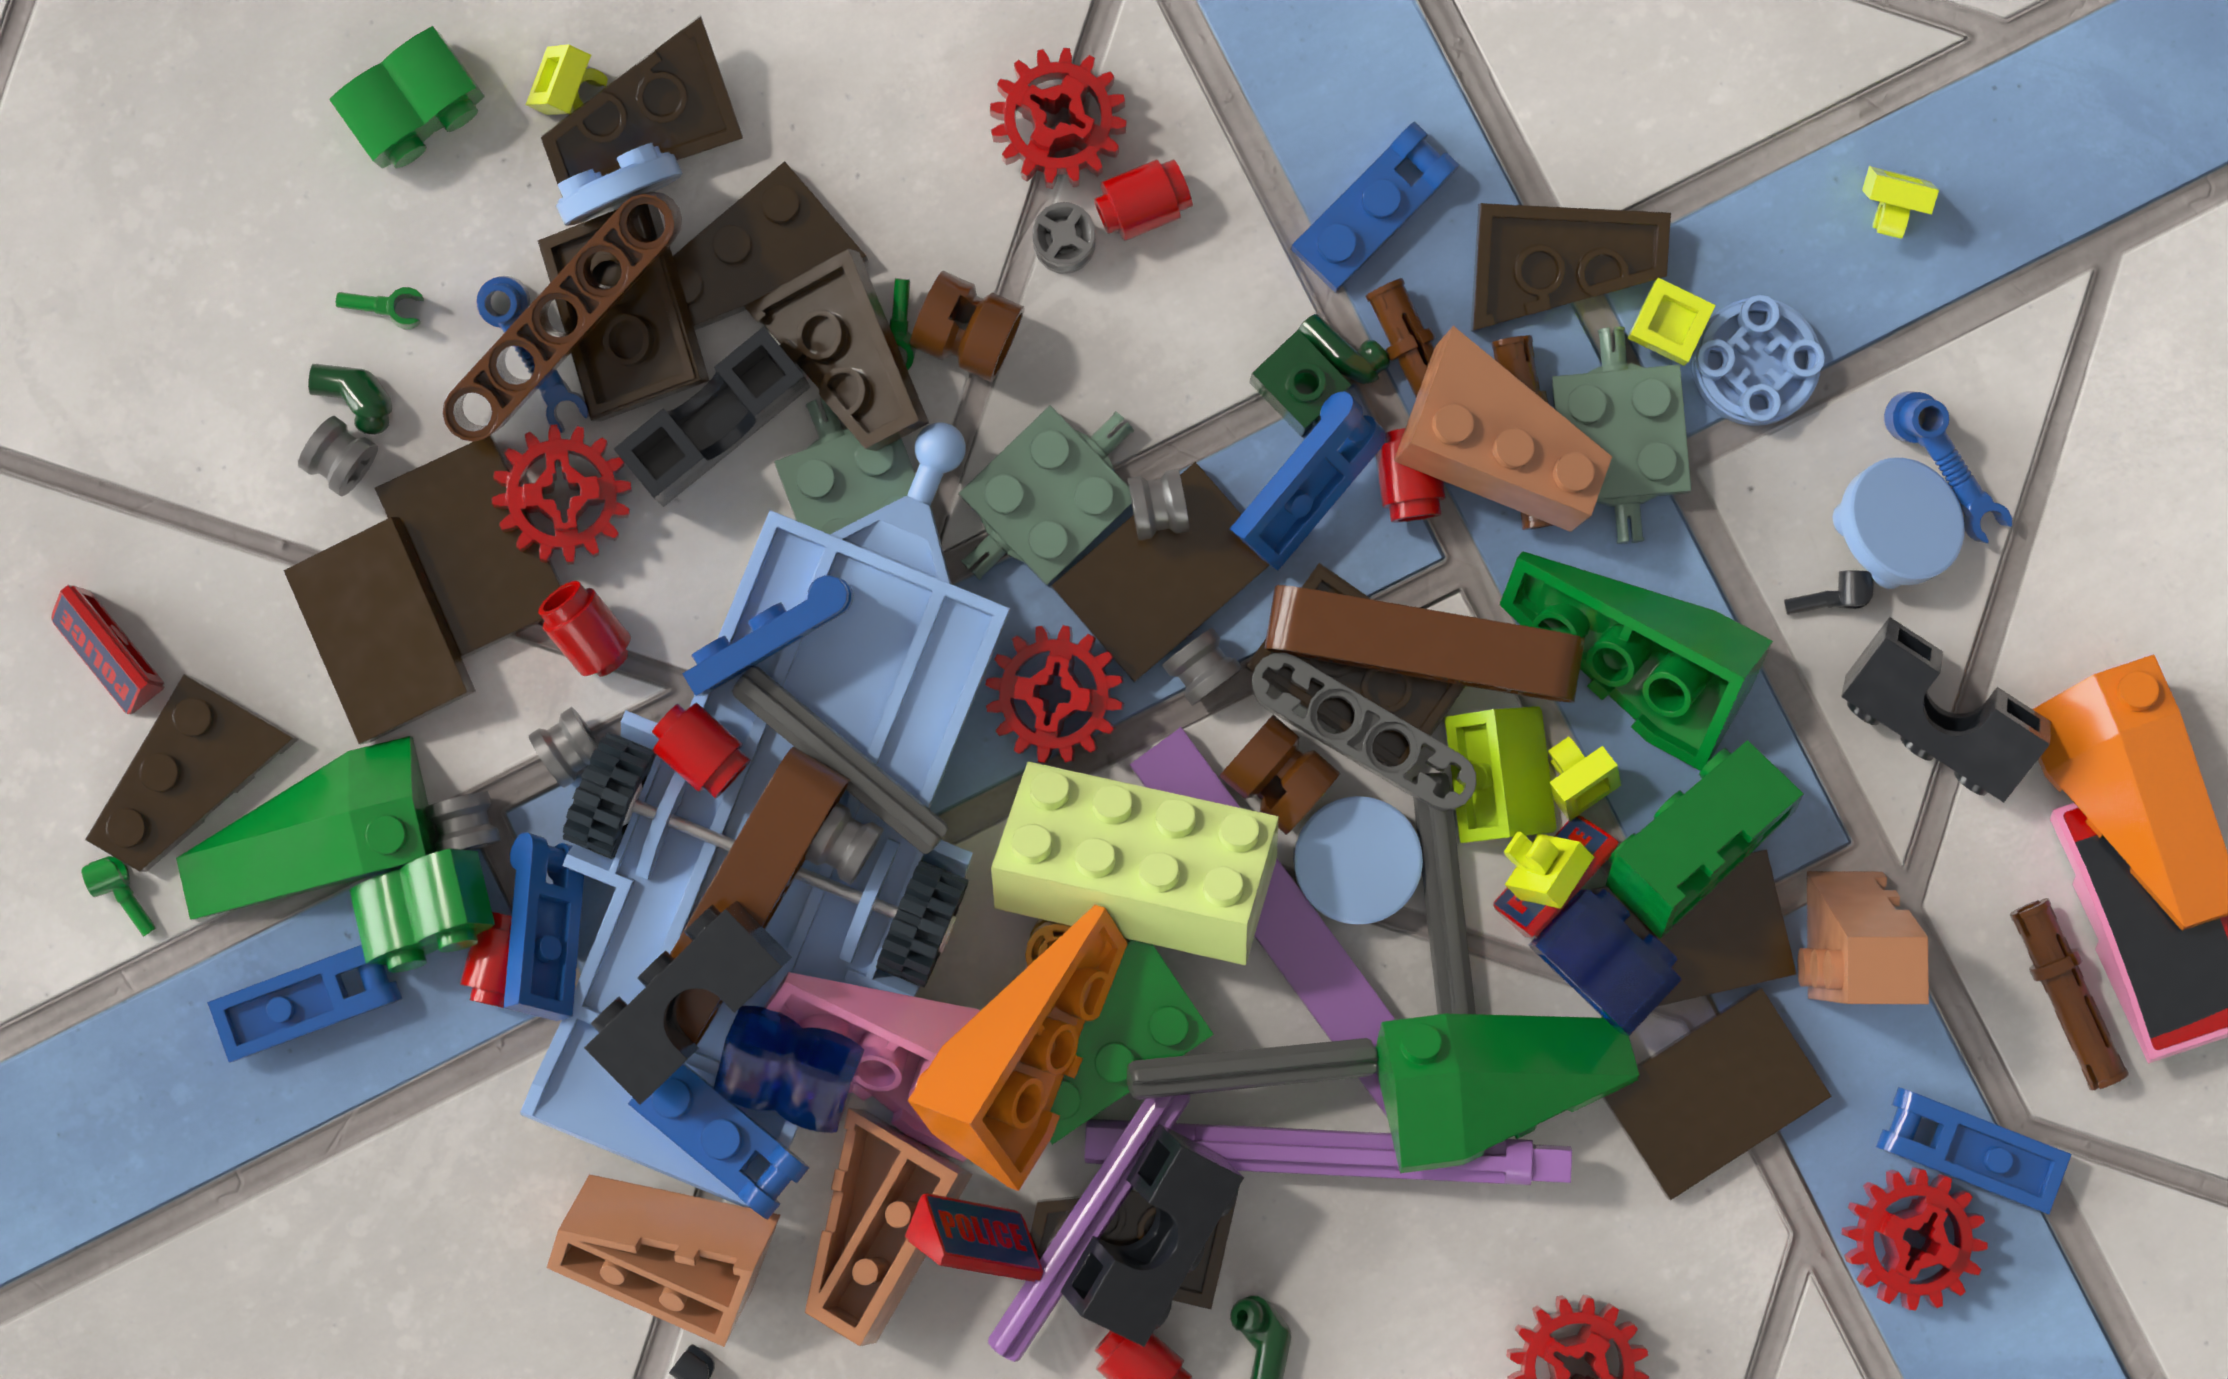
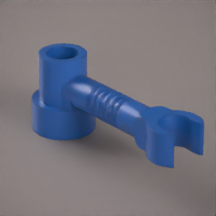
M499 276L488 280L482 285L477 295V309L481 317L490 325L501 328L504 333L530 305V295L527 288L522 282L509 276ZM496 291L504 292L510 299V309L506 314L497 313L491 306V297ZM513 346L515 351L518 352V356L522 358L521 361L525 363V368H528V373L532 376L535 368L533 356L523 347ZM557 369L538 388L547 405V421L549 425L557 424L560 433L565 431L563 423L559 420L556 412L560 402L571 401L575 403L584 418L589 417L584 397L570 390Z
M1906 391L1894 396L1887 404L1884 413V422L1888 432L1900 441L1919 443L1920 446L1926 448L1935 464L1939 466L1938 469L1942 471V475L1945 476V480L1952 486L1951 488L1961 504L1962 512L1965 515L1964 528L1967 535L1975 541L1989 543L1986 534L1980 526L1982 516L1988 511L1993 513L2000 525L2012 527V516L2009 510L1999 503H1994L1990 495L1982 490L1945 430L1949 424V412L1945 405L1923 392ZM1924 410L1925 420L1922 426H1920L1918 418L1920 412Z

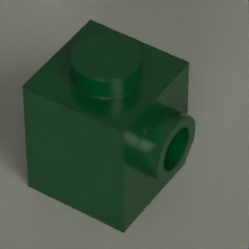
M1299 330L1252 372L1249 381L1301 437L1321 420L1320 411L1324 402L1337 392L1344 391L1348 393L1351 386Z

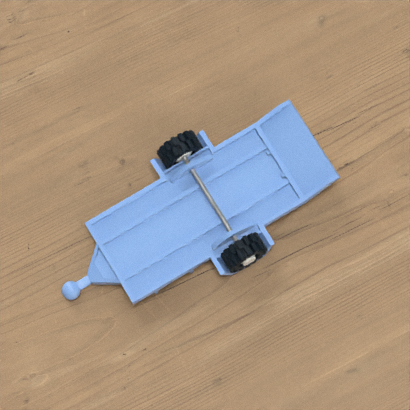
M944 422L932 423L923 428L918 434L915 441V454L920 465L907 496L844 528L828 534L770 510L718 638L726 636L729 643L733 644L753 632L748 621L764 610L782 602L786 611L807 600L808 589L815 579L825 575L845 580L853 591V602L845 613L756 666L762 669L929 809L939 784L945 776V769L981 681L987 673L988 664L1011 608L951 584L931 503L943 474L954 470L963 461L966 444L961 432L953 425ZM742 673L705 696L694 695L690 705L692 706L697 702L743 743L740 750L751 759L743 772L718 798L715 799L705 789L699 793L653 752V748L659 739L652 733V730L658 723L625 710L621 720V735L618 736L607 732L605 737L603 736L600 740L598 748L592 753L590 764L588 767H585L581 776L580 786L576 788L572 799L574 801L568 809L567 821L563 827V839L574 843V845L567 853L562 866L613 886L616 889L576 985L573 1016L561 1021L531 1084L520 1114L727 1201L750 1208L738 1195L629 1106L628 1103L632 1096L584 1048L599 1034L591 1025L592 1021L619 996L629 1004L645 988L637 977L665 950L669 954L671 953L785 755L793 747L792 744L733 696L732 690L736 682L744 674ZM845 790L839 803L850 809L852 818L862 824L873 822L883 828V832L871 855L851 885L839 879L837 869L826 863L815 865L807 859L805 860L765 929L792 958L735 1013L723 1002L697 1045L699 1049L685 1062L686 1065L788 1149H790L825 1064L815 1063L761 1020L760 1015L763 1007L788 972L915 997L920 986L925 988L937 959H939L940 954L945 949L969 881L966 879V875L972 858V852L941 840L934 850L924 854L847 790ZM759 1153L744 1172L757 1182L771 1163Z

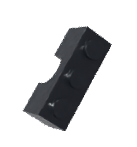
M762 327L714 366L716 370L715 375L693 397L673 410L666 411L664 408L661 409L613 448L651 496L663 507L811 388L802 372L765 327Z
M1889 617L1846 674L1841 697L1847 700L1848 708L1864 722L1875 726L1882 723L1899 734L1904 746L1916 756L1928 761L1936 758L1953 769L1957 780L1970 791L1982 796L1989 793L2004 803L2050 745L2051 721L1999 687L1993 691L1982 706L1974 711L1960 714L1941 709L1932 701L1927 690L1941 673L1943 651Z
M735 901L722 913L712 904L684 931L692 942L675 959L665 950L637 977L645 988L629 1004L619 996L591 1023L599 1034L584 1048L639 1105L648 1099L699 1049L682 1031L677 1021L676 1005L683 991L696 988L708 990L717 995L735 1013L792 958L738 901Z
M1159 1124L1126 1179L1148 1203L1155 1206V1220L1151 1229L1139 1241L1125 1246L1112 1245L1093 1236L1060 1292L1081 1317L1145 1347L1153 1331L1166 1321L1172 1307V1299L1188 1273L1195 1270L1201 1262L1205 1251V1243L1221 1217L1228 1214L1234 1206L1238 1196V1187L1244 1177L1220 1154Z

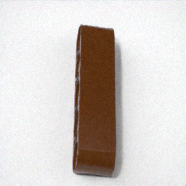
M650 191L632 196L616 210L449 393L444 401L442 414L445 425L453 435L466 441L483 440L502 428L675 241L681 231L682 216L680 208L672 198L664 193ZM642 204L654 205L664 215L665 229L661 237L656 240L644 238L635 229L633 222L634 213ZM600 251L609 252L620 262L622 269L621 278L615 286H603L592 276L590 269L591 260L596 253ZM554 299L566 300L576 309L578 323L573 332H559L549 322L548 308ZM511 346L523 347L533 356L535 368L530 379H518L508 371L505 357ZM468 393L480 394L490 403L492 415L488 425H475L465 416L463 401Z
M1276 585L1264 649L1306 659L1550 701L1574 703L1585 638L1557 631L1320 590Z
M793 746L773 774L670 955L675 959L692 942L684 931L712 904L722 913L727 907L738 901L766 929L805 862L806 854L832 809L842 798L850 779ZM697 988L683 991L676 1005L678 1024L682 1031L696 1045L699 1044L723 1003L714 993Z

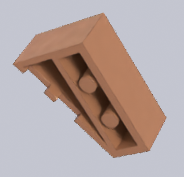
M1452 326L1434 348L1394 461L1571 532L1592 516L1612 456L1461 331Z
M1807 871V948L1799 949L1797 973L1800 986L1808 987V999L1844 1004H1929L1928 936L1910 910L1895 909V907H1900V896L1896 890H1885L1887 877L1883 872Z
M848 1108L844 1125L846 1134L839 1167L834 1172L831 1190H833L826 1228L821 1233L805 1313L858 1346L877 1343L926 1257L923 1252L909 1243V1239L905 1237L920 1197L923 1194L929 1193L959 1199L973 1174L868 1111Z
M589 1174L558 1229L547 1269L725 1347L753 1290L781 1215L773 1213L767 1220L751 1208Z

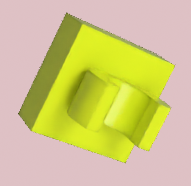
M569 44L548 46L525 105L546 115L570 114L584 104L579 98L578 93L579 87L584 81L590 85L601 87L607 85L608 78L597 69L587 68L591 54Z
M1869 166L1862 191L1869 199L1880 202L1872 227L1877 229V233L1902 239L1908 224L1910 209L1932 215L1939 189L1928 180Z
M1657 278L1627 339L1685 366L1689 362L1716 305L1663 279Z
M1568 736L1548 750L1549 755L1553 759L1550 762L1559 774L1558 777L1550 781L1554 801L1569 822L1621 786L1618 765L1603 746L1587 757H1584L1578 746Z
M1517 831L1504 850L1505 856L1516 865V868L1504 885L1519 900L1561 909L1594 859V856L1579 841L1537 834L1533 842H1531L1526 835Z

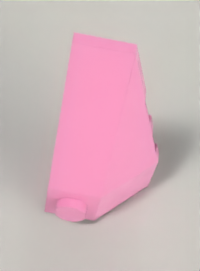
M788 972L763 1007L760 1019L815 1063H832L851 1079L848 1087L850 1091L863 1101L873 1096L892 1111L894 1115L891 1123L904 1134L959 1161L964 1162L967 1159L930 1132L910 1105L908 1099L915 1090L918 1078L929 1068L941 1047L980 1010Z

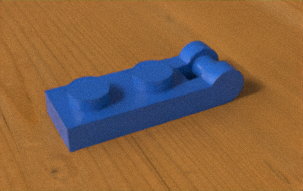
M1415 121L1393 141L1382 155L1291 246L1290 250L1335 293L1460 166L1447 152L1441 156L1425 141L1428 134ZM1407 158L1423 173V176L1413 186L1395 171Z
M1337 392L1324 402L1320 411L1321 420L1230 528L1263 561L1279 571L1362 472L1385 442L1386 433L1383 427L1373 417L1363 415L1362 406L1347 392Z
M821 576L811 583L808 589V599L792 609L786 611L782 602L775 604L750 619L748 624L753 632L733 644L729 643L726 636H722L694 652L691 656L697 665L682 673L694 695L705 696L746 672L752 666H756L845 613L853 602L851 586L839 577Z
M527 832L518 835L510 852V862L512 867L516 869L504 1008L553 1021H560L573 1016L584 874L562 866L567 853L573 847L572 845L559 843L555 847L549 846L544 837ZM547 873L553 880V884L546 882Z
M362 945L207 1003L228 1062L230 1063L402 1000V996L397 982H389L384 965L366 964ZM358 969L365 991L348 997L341 974Z
M685 1063L641 1105L633 1098L628 1103L629 1106L738 1195L745 1204L767 1220L779 1207L780 1203L777 1197L790 1181L798 1183L810 1168L797 1155ZM760 1153L771 1165L759 1180L755 1182L744 1171Z
M1898 1087L1892 1103L1893 1106L1897 1107V1111L1889 1131L1882 1129L1876 1145L1877 1148L2040 1212L2050 1214L2072 1154ZM1922 1117L1938 1123L1930 1147L1913 1141Z

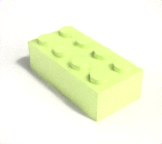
M1028 761L991 866L994 908L1072 926L1094 905L1106 908L1124 938L1246 965L1277 859L1279 816Z

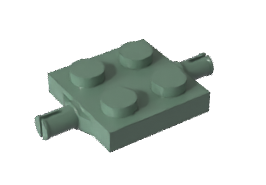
M1610 327L1598 330L1601 367L1584 374L1552 376L1554 409L1612 456L1596 503L1610 507L1615 506L1617 544H1628L1629 542L1627 518L1630 519L1632 543L1644 541L1640 504L1657 496L1688 494L1691 492L1680 365L1644 368L1634 364H1627L1625 327H1614L1613 329L1615 352H1612Z
M820 398L828 422L824 421L816 399L805 405L810 413L819 439L806 450L776 460L774 464L796 521L832 534L907 496L915 477V472L902 438L878 451L865 449L849 429H842L838 416Z
M1049 405L958 493L980 517L988 534L971 553L961 560L969 569L986 552L989 554L972 571L979 580L1007 554L1025 563L1045 585H1048L1132 503L1128 485L1115 473L1108 457L1130 433L1134 432L1132 426L1127 422L1111 438L1107 437L1124 420L1118 412L1115 411L1114 415L1089 438L1088 435L1074 430Z

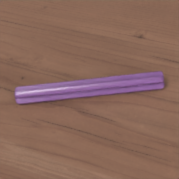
M1190 1094L1144 1100L1039 1260L1043 1269L1040 1281H1026L991 1333L988 1344L999 1355L1013 1362H1017L1022 1358L1063 1294L1060 1291L1091 1238L1095 1236L1100 1239L1131 1192L1133 1186L1126 1179L1157 1126L1161 1124L1172 1129L1190 1102Z

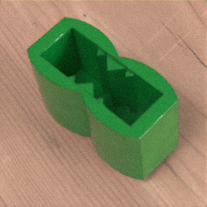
M432 26L403 43L381 63L352 79L329 100L372 161L382 169L391 164L398 169L412 163L425 152L427 147L424 141L434 132L445 128L447 132H452L471 121L478 113L475 105L485 96L443 36Z
M452 848L438 851L418 858L399 870L384 873L363 881L349 890L366 964L387 965L388 971L392 973L405 972L427 964L426 955L438 949L440 952H454L472 947L478 943L477 934L495 925L478 851Z

